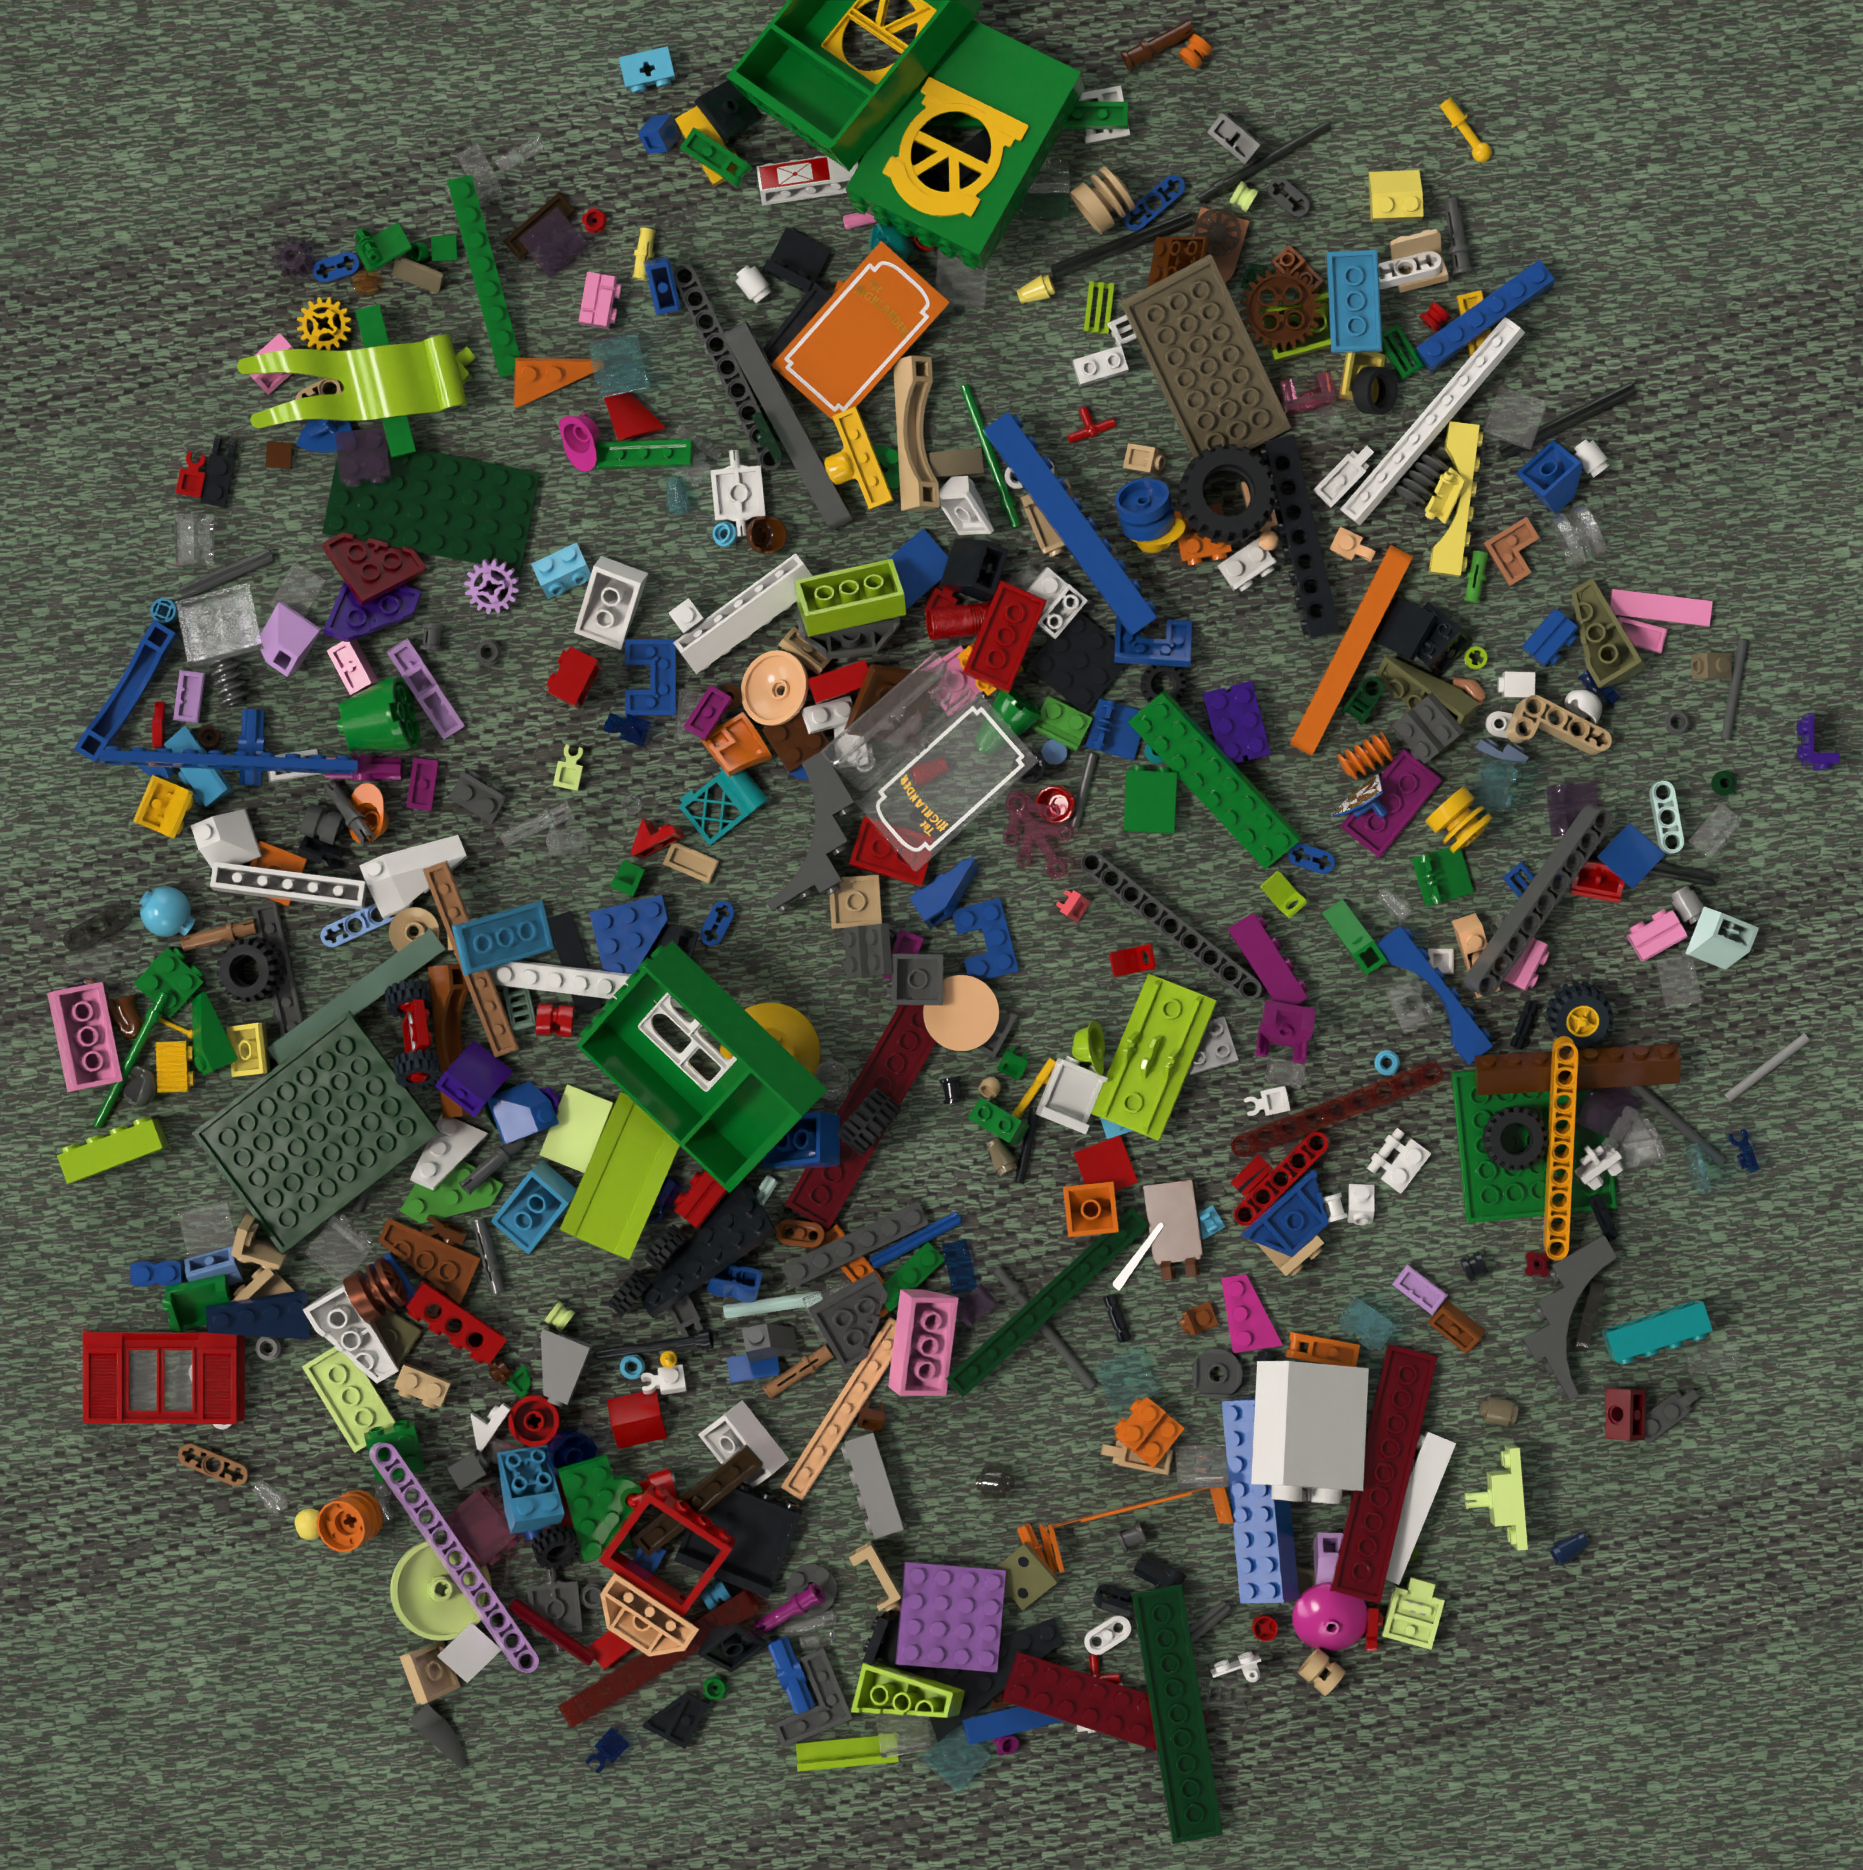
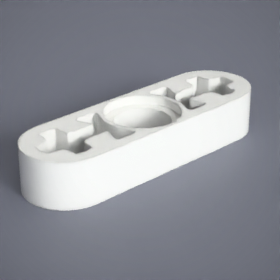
M1426 251L1379 263V274L1385 277L1384 279L1379 277V289H1386L1438 275L1442 269L1440 255L1434 251ZM1431 261L1434 266L1429 267L1426 262ZM1403 266H1409L1413 270L1409 274H1401L1399 269ZM1391 270H1394V277H1392Z

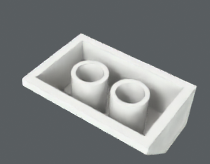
M743 1400L698 1434L721 1464L746 1444L763 1462L762 1467L743 1481L751 1485L752 1489L789 1461L783 1450L777 1445Z

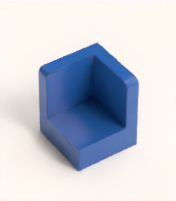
M672 114L651 116L640 129L638 135L647 153L652 154L668 152L681 136V132Z

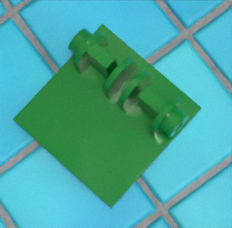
M399 222L374 236H371L367 229L362 228L358 229L355 234L358 245L354 247L368 273L383 267L387 262L396 257L403 256L412 249Z
M1449 848L1411 858L1425 907L1474 893L1461 849L1453 854Z

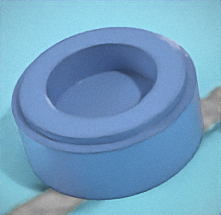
M1054 740L1047 741L1042 748L1043 759L1051 765L1062 763L1067 756L1066 746Z

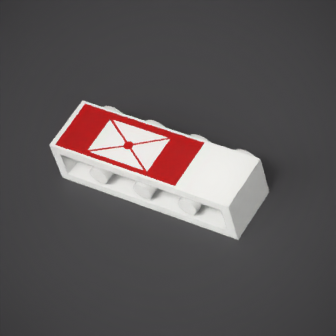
M816 156L809 159L756 166L762 206L847 193L846 187L858 167V161L850 171H847L827 156Z

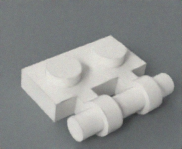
M1396 1128L1392 1135L1386 1137L1384 1140L1386 1143L1380 1151L1374 1153L1371 1157L1372 1161L1367 1169L1375 1174L1381 1166L1386 1171L1380 1179L1401 1194L1431 1153L1411 1138L1405 1146L1402 1145L1399 1141L1405 1133ZM1395 1148L1400 1153L1390 1164L1386 1161V1158Z

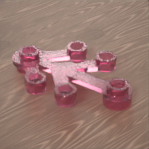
M1023 791L1011 792L1005 801L1006 808L1010 812L1007 831L1003 835L1005 844L1014 845L1019 841L1020 835L1017 832L1020 818L1026 826L1021 850L1016 857L1017 864L1021 867H1026L1032 863L1031 849L1033 840H1035L1048 861L1046 866L1047 874L1053 879L1065 876L1068 871V865L1064 859L1056 856L1044 834L1059 837L1062 841H1068L1074 836L1073 828L1069 825L1059 827L1036 821L1030 813L1044 814L1046 818L1054 820L1061 814L1060 807L1057 804L1044 805L1032 802ZM1016 799H1020L1022 801V807H1017L1015 805ZM1050 807L1056 809L1055 816L1049 814ZM1063 829L1069 831L1070 835L1068 838L1062 835ZM1009 833L1014 834V842L1008 840L1007 836ZM1024 854L1028 857L1027 863L1021 861V855ZM1056 863L1061 864V872L1055 870Z

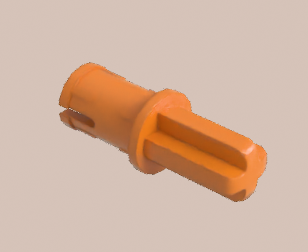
M1028 1523L1018 1527L1017 1532L1022 1544L1027 1541L1047 1564L1041 1549L1043 1545L1038 1543L1032 1526Z

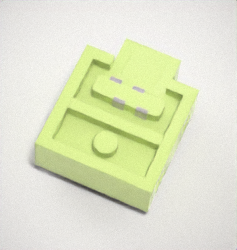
M1409 1576L1406 1588L1394 1585L1381 1635L1432 1650L1445 1602L1444 1599L1433 1596L1435 1584Z

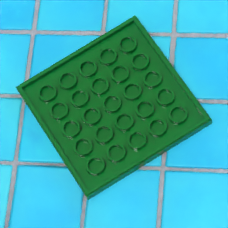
M1474 1070L1451 1072L1466 1223L1544 1216L1547 1147H1545L1544 1156L1540 1157L1537 1164H1533L1530 1168L1520 1171L1508 1170L1497 1166L1488 1158V1154L1483 1148L1482 1136L1484 1134V1125L1488 1123L1487 1120L1490 1116H1493L1498 1110L1507 1107L1526 1108L1534 1112L1544 1122L1545 1130L1548 1132L1550 1091L1477 1095ZM1605 1088L1577 1089L1571 1213L1593 1211L1588 1199L1596 1194L1601 1195L1607 1209H1616L1615 1178L1609 1174L1607 1169L1599 1174L1604 1183L1596 1190L1584 1184L1574 1173V1170L1582 1165L1580 1159L1587 1155L1583 1149L1588 1145L1593 1151L1598 1146L1605 1149L1611 1145ZM1561 1095L1557 1099V1103L1565 1104L1569 1100V1096ZM1560 1120L1556 1123L1555 1127L1559 1129L1564 1128L1568 1121ZM1516 1123L1506 1126L1500 1136L1501 1145L1507 1152L1512 1154L1523 1152L1529 1144L1527 1129ZM1559 1144L1554 1151L1562 1153L1566 1150L1567 1146ZM1557 1169L1553 1176L1561 1177L1565 1174L1566 1170ZM1557 1193L1553 1196L1552 1200L1555 1202L1561 1201L1564 1198V1194Z

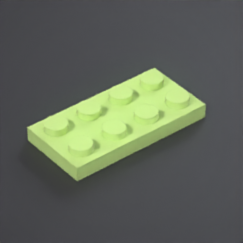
M335 1347L302 1366L354 1453L367 1446L364 1433L378 1426L383 1428L393 1426L396 1422L370 1378L354 1365L351 1359L344 1353H340Z

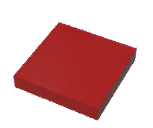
M1120 1135L1073 1153L1084 1184L1114 1182V1191L1138 1183Z

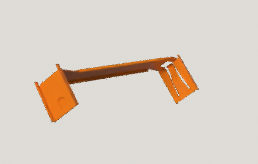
M1223 1480L1219 1481L1220 1486L1211 1484V1481H1209L1210 1485L1053 1525L1050 1524L1044 1528L1040 1524L1039 1529L1049 1567L1052 1571L1064 1572L1054 1532L1055 1527L1076 1521H1081L1082 1523L1190 1496L1192 1492L1210 1488L1218 1523H1234ZM1051 1544L1053 1545V1549H1054V1552H1055V1560H1054V1555H1053V1551H1052V1546H1051Z

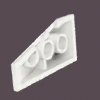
M343 1283L303 1309L315 1331L330 1341L340 1353H344L351 1359L354 1365L375 1383H379L399 1371L375 1322L368 1324L360 1317L353 1307Z

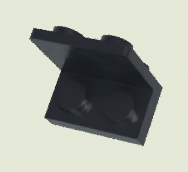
M787 227L770 260L767 259L763 271L807 293L818 278L831 250Z
M1427 602L1422 609L1435 614L1438 619L1416 657L1424 662L1438 677H1441L1473 639L1431 602Z

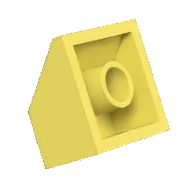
M1419 170L1369 172L1371 223L1422 220L1423 192Z

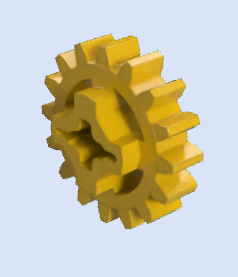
M320 297L317 298V304L315 305L309 301L308 305L310 308L308 310L301 308L304 317H297V321L302 323V326L297 327V331L304 332L301 340L307 341L309 339L310 341L307 346L310 349L314 345H317V350H322L323 347H326L327 351H332L333 345L340 349L339 341H348L345 332H352V329L347 327V324L351 323L352 319L345 318L348 310L346 308L340 310L341 303L339 301L332 305L330 297L327 298L326 303H323ZM319 309H327L325 313H315ZM337 315H339L341 320L340 329H338L335 324ZM315 319H318L319 321L322 320L323 322L329 319L328 324L333 329V331H331L329 328H323L322 330H320L321 326ZM309 320L313 323L314 327L311 335L308 330ZM326 336L334 337L329 341H320Z

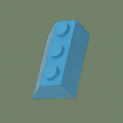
M187 726L181 728L164 743V746L172 749L173 753H183V750L193 749L198 750V754H209L197 740V735L193 729ZM180 768L181 771L178 772L185 785L190 783L195 790L193 797L200 806L204 804L205 807L210 808L234 792L219 769Z

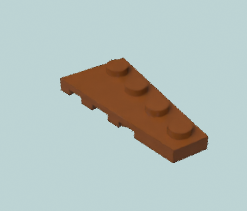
M391 1218L387 1219L378 1239V1242L408 1263L458 1304H462L480 1263V1257L435 1237L424 1235L421 1231Z

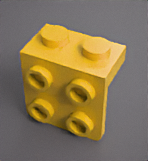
M152 775L133 822L174 839L182 831L184 825L182 820L186 811H189L194 801L192 797L193 792Z

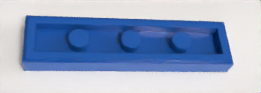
M1020 1706L962 1720L968 1745L1063 1721Z

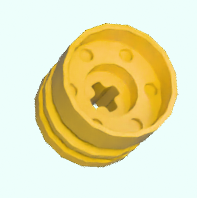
M1465 786L1455 792L1425 820V823L1435 834L1445 828L1449 831L1443 839L1444 844L1453 838L1457 840L1449 848L1453 854L1459 849L1469 846L1485 831L1487 825L1493 819L1489 813L1481 820L1477 818L1484 810L1483 806L1473 811L1469 809L1475 797Z

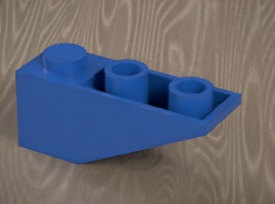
M973 856L958 862L955 868L948 873L938 875L934 882L926 887L917 889L913 896L909 898L929 929L950 917L979 869Z

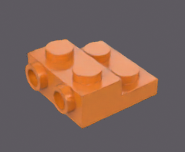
M1221 503L1208 505L1212 511L1224 516ZM1180 511L1174 512L1175 517L1184 521L1186 526L1184 533L1177 539L1182 563L1187 562L1188 566L1203 563V558L1212 557L1213 561L1228 558L1227 553L1232 552L1231 545H1225L1224 542L1214 544L1207 537H1204V539L1197 536L1198 532L1195 529L1190 530L1186 525L1188 521L1186 518H1182Z
M1147 1396L1142 1400L1138 1397L1129 1408L1132 1411L1131 1415L1127 1420L1122 1417L1114 1427L1116 1434L1113 1437L1150 1467L1154 1468L1185 1428L1166 1414L1162 1408Z

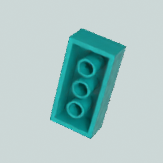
M1694 1300L1601 1330L1610 1360L1623 1365L1635 1361L1634 1356L1640 1354L1645 1357L1658 1354L1659 1348L1669 1347V1349L1684 1345L1683 1340L1686 1339L1693 1341L1707 1338V1333L1713 1330L1704 1302Z

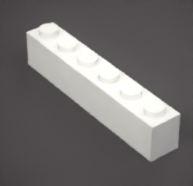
M795 553L673 642L696 674L701 670L707 669L712 662L722 655L729 653L734 646L748 639L760 627L770 623L782 611L789 609L796 602L794 580L811 577L812 574Z
M213 862L210 887L214 891L364 910L367 891L365 881Z
M1427 1431L1424 1436L1420 1434L1416 1447L1418 1452L1413 1460L1386 1580L1398 1585L1456 1445L1454 1442Z

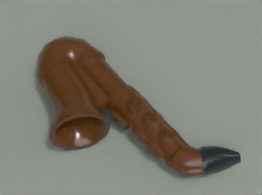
M82 978L73 982V985L83 986L98 982L93 978ZM105 992L109 1016L118 1027V1031L126 1038L136 1039L143 1026V1021L136 1007L137 994L116 998L119 1007H117L115 1000L110 999L109 994Z

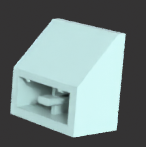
M1704 907L1685 954L1726 970L1750 952L1759 928L1724 913Z

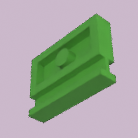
M1048 696L1040 710L1042 715L1033 724L1031 730L1077 752L1093 718Z

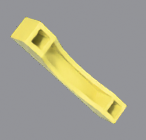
M1449 421L1447 424L1444 449L1450 457L1455 471L1466 480V483L1458 497L1455 516L1449 529L1431 550L1429 574L1460 577L1461 572H1466L1467 557H1463L1464 547H1469L1471 532H1466L1467 522H1472L1474 507H1470V498L1475 497L1477 482H1473L1474 472H1478L1480 457H1476L1477 447L1482 446L1483 432H1479L1480 425Z

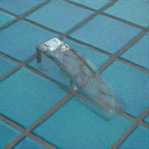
M1641 1110L1634 1113L1618 1142L1619 1149H1615L1621 1155L1620 1162L1624 1163L1626 1168L1667 1161L1659 1134L1654 1127H1651L1649 1119H1645V1113Z

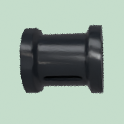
M961 1076L939 1080V1083L943 1085L944 1104L966 1100L961 1092L959 1082Z

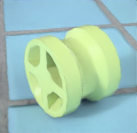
M1241 181L1229 203L1232 205L1237 204L1241 206L1242 211L1247 212L1259 191L1255 188H1248L1246 183Z
M558 1301L544 1321L555 1325L556 1330L561 1333L575 1312L564 1308V1304Z

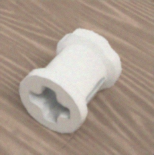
M1341 1193L1323 1197L1328 1222L1348 1217L1347 1213H1344L1340 1199L1342 1197Z

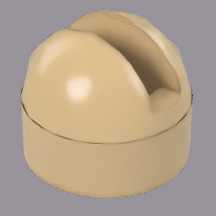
M988 1077L981 1082L978 1089L984 1097L995 1099L1000 1092L1001 1085L995 1077Z

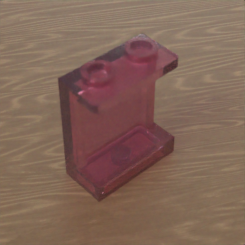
M485 1486L477 1489L444 1519L463 1548L480 1568L488 1564L491 1567L502 1558L500 1553L505 1548L511 1550L521 1541L518 1537L523 1533L510 1534L506 1517L490 1500L488 1496L491 1493Z

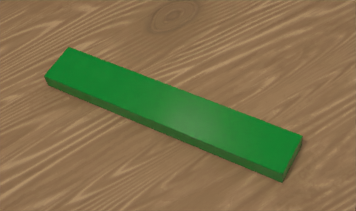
M380 304L355 310L364 348L390 345ZM408 415L382 419L391 458L417 452Z

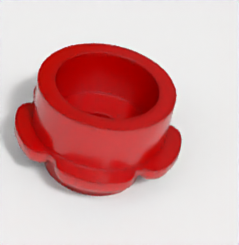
M597 208L589 209L582 217V223L590 233L601 232L606 227L607 217L604 212H600ZM597 219V222L593 223L592 220Z

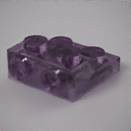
M384 426L335 433L339 477L342 484H346L347 487H358L362 485V481L371 480L372 484L386 483V478H392L389 448Z

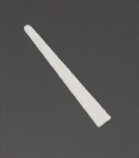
M1162 1223L1158 1224L1113 1282V1286L1119 1291L1163 1228Z

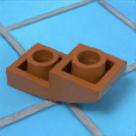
M1290 245L1271 261L1275 268H1279L1281 274H1284L1286 269L1289 268L1290 276H1293L1297 271H1299V280L1307 276L1308 280L1305 285L1307 287L1315 285L1311 291L1312 294H1316L1326 285L1325 281L1307 265L1306 260Z

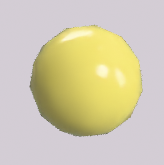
M304 1509L296 1515L295 1526L301 1538L315 1540L320 1537L317 1529V1519L320 1511Z

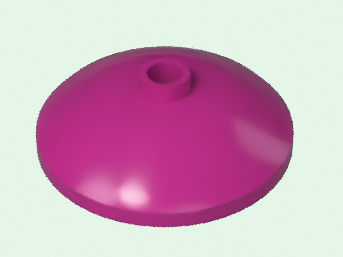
M1331 1582L1320 1583L1308 1588L1297 1599L1292 1612L1294 1630L1305 1644L1314 1649L1339 1651L1348 1648L1362 1637L1367 1628L1368 1608L1365 1600L1331 1592ZM1329 1624H1335L1334 1627H1328Z

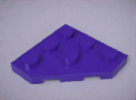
M344 581L324 627L323 634L344 642H350L409 619L414 615L422 591L402 585L361 606Z

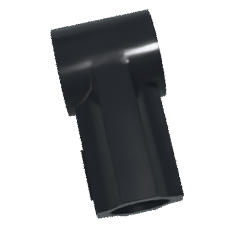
M1143 1553L1132 1572L1136 1576L1155 1585V1588L1183 1584L1187 1577L1184 1573L1176 1571L1175 1568L1169 1565L1165 1566Z

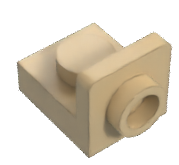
M1128 443L1123 468L1160 476L1161 470L1165 466V452L1154 447Z

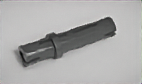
M336 779L330 780L329 783L332 788L326 783L324 790L345 818L346 826L354 831L361 844L370 843L366 836L373 840L375 834L366 824L365 816L357 811L339 785V782Z
M521 1138L503 1144L501 1147H496L493 1150L494 1153L459 1183L462 1189L471 1195L474 1190L502 1165H507L511 1162L510 1158L526 1146L524 1140Z
M487 1218L471 1221L484 1267L482 1272L486 1274L490 1294L493 1295L506 1291L500 1271L502 1265L498 1263Z

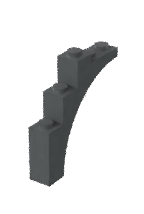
M824 750L802 762L810 780L815 800L813 839L806 859L796 875L783 890L766 902L771 911L778 910L779 913L785 911L792 906L791 901L800 897L802 900L813 894L814 887L817 888L820 894L826 892L827 895H831L841 888L839 884L844 882L829 855L833 854L835 857L847 850L845 845L850 843L835 816L839 814L840 817L849 814L853 811L852 806L856 802Z
M1600 1235L1568 1253L1562 1260L1549 1264L1552 1268L1549 1271L1552 1280L1556 1285L1560 1283L1562 1287L1535 1301L1538 1305L1535 1308L1537 1315L1542 1322L1546 1320L1548 1324L1522 1338L1525 1344L1521 1345V1348L1528 1359L1532 1357L1536 1362L1545 1358L1546 1361L1542 1364L1548 1375L1554 1374L1558 1383L1555 1384L1558 1393L1562 1398L1566 1396L1570 1401L1577 1398L1579 1394L1571 1378L1567 1361L1566 1337L1569 1320L1576 1301L1587 1283L1603 1267L1617 1258L1605 1235Z

